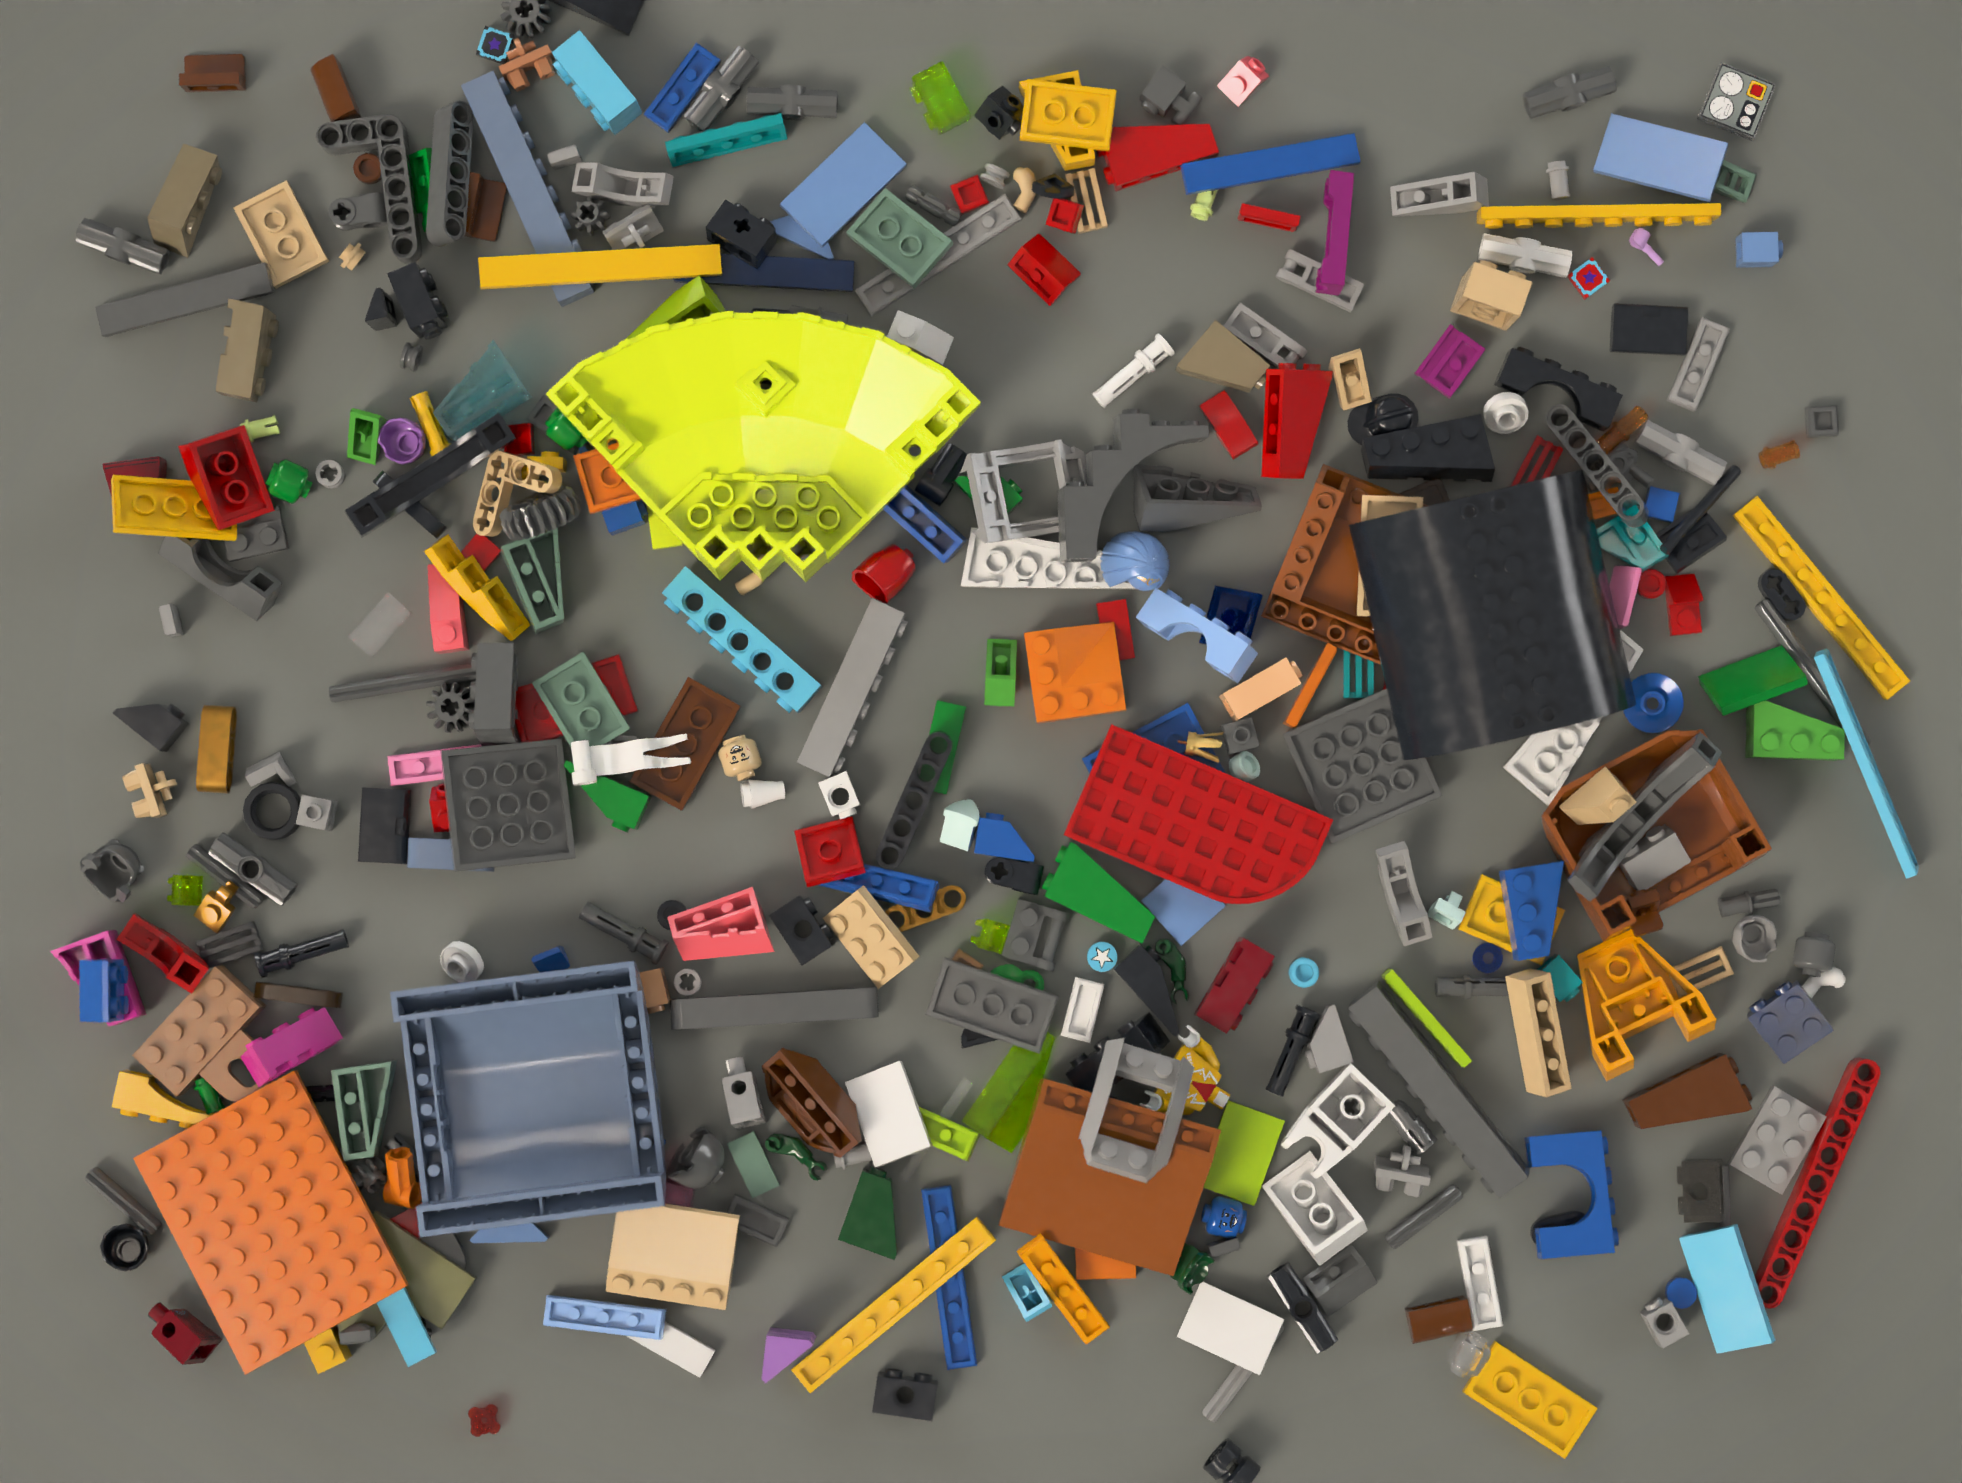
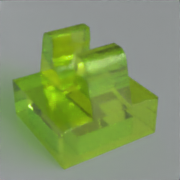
M173 875V877L168 879V883L172 884V895H167V900L171 902V905L199 906L201 904L203 876Z
M986 918L976 920L975 925L981 926L982 931L980 937L971 936V942L976 944L978 948L1002 954L1010 925Z

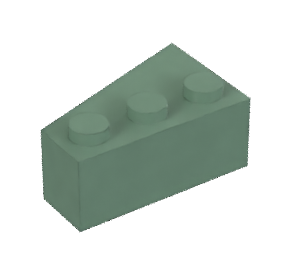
M558 528L536 537L520 541L516 540L501 546V554L534 633L538 634L563 624L564 610Z
M397 1060L331 1070L343 1161L374 1157L380 1154Z

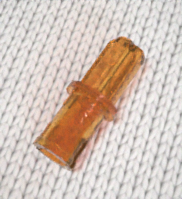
M1636 406L1620 421H1614L1612 423L1613 427L1595 441L1607 455L1623 440L1628 441L1630 439L1629 435L1647 421L1649 416L1643 408Z

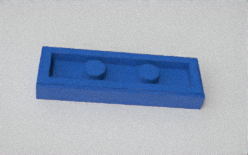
M696 42L645 111L644 116L669 133L700 92L705 81L717 69L721 60Z

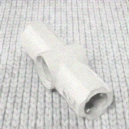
M1484 233L1479 248L1478 260L1509 266V269L1521 273L1532 274L1540 272L1566 278L1571 266L1572 251L1541 245V242L1530 238L1517 237L1510 239Z

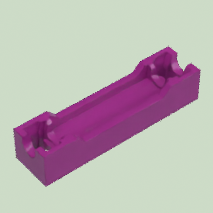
M1330 170V178L1325 180L1323 204L1328 208L1325 255L1321 267L1317 270L1315 293L1339 296L1345 285L1354 173Z

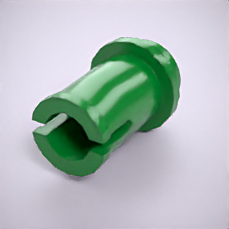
M199 1078L194 1081L196 1086L193 1088L198 1090L206 1114H211L225 1108L219 1093L206 1080Z

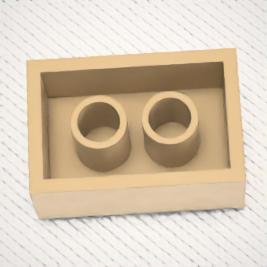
M1480 260V263L1474 262L1461 278L1450 311L1507 331L1521 316L1532 282L1526 280V275L1520 272L1509 270L1506 273L1497 270L1498 266L1494 263Z

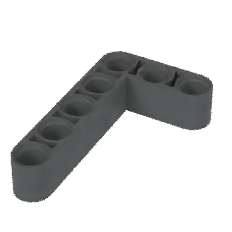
M390 114L322 124L316 132V139L321 147L331 155L378 150L392 253L405 264L417 262L422 255V243L409 160L410 150L406 127L398 117ZM390 125H397V133L392 137H386V128ZM368 129L366 139L362 141L355 140L357 131ZM333 132L338 133V141L335 144L327 145V136ZM392 155H402L399 165L389 166L388 162ZM404 183L406 185L404 193L394 196L392 194L393 187L396 184ZM400 213H409V220L405 225L396 224V218ZM405 242H412V252L407 255L400 254L401 245Z

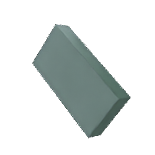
M755 1130L727 1143L752 1198L780 1186Z

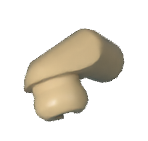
M752 572L736 582L735 586L738 592L744 596L760 586L764 581Z

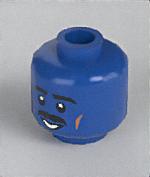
M1221 1196L1214 1197L1210 1205L1204 1204L1201 1214V1221L1206 1222L1208 1234L1227 1239L1235 1238L1238 1233L1242 1234L1247 1219V1210H1243L1240 1201Z

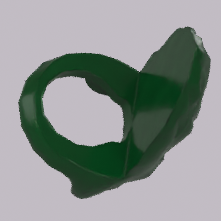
M1185 1243L1174 1276H1171V1278L1177 1281L1180 1289L1188 1294H1193L1192 1286L1204 1281L1208 1275V1264L1214 1263L1215 1260L1208 1253L1198 1251L1194 1246Z

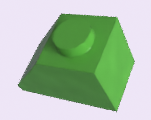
M987 639L984 705L1014 707L1017 640Z

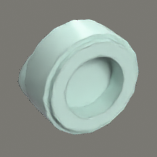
M1242 751L1230 759L1229 771L1231 776L1245 782H1250L1259 776L1260 765L1252 753Z

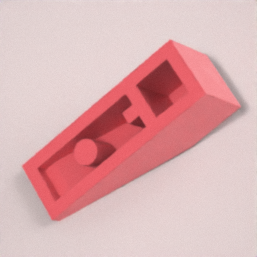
M434 564L428 565V587L434 652L443 654L469 650L463 599L443 578Z

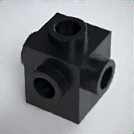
M1002 85L988 95L974 116L991 134L1000 140L1009 133L1012 136L1021 129L1024 105L1017 96L1013 95Z

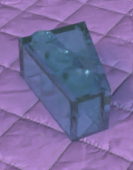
M494 340L487 346L488 350L479 361L472 364L469 368V373L460 384H456L433 412L445 433L453 442L497 413H500L503 417L532 398L511 363Z

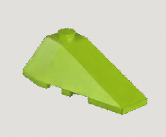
M699 275L676 290L627 338L629 340L645 332L651 326L684 322L690 318L694 320L711 316L710 314L725 312L726 310L715 292Z

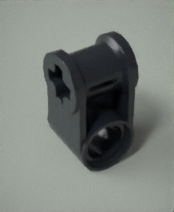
M997 857L986 864L984 874L986 879L992 884L1012 888L1011 890L1038 895L1044 866L1021 860L1015 861ZM998 863H1002V869L1007 870V873L1000 876L999 880L995 879V873L991 872V867H996Z

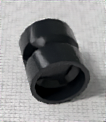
M1228 1438L1212 1452L1206 1460L1203 1469L1214 1479L1221 1478L1223 1480L1222 1483H1252L1261 1467L1248 1455L1242 1457L1241 1449ZM1233 1461L1234 1464L1227 1470L1226 1467Z

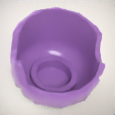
M396 418L388 420L381 426L378 444L381 445L388 459L398 464H408L415 462L423 455L426 446V436L418 423L407 418Z

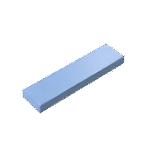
M547 1295L543 1325L662 1340L666 1309Z

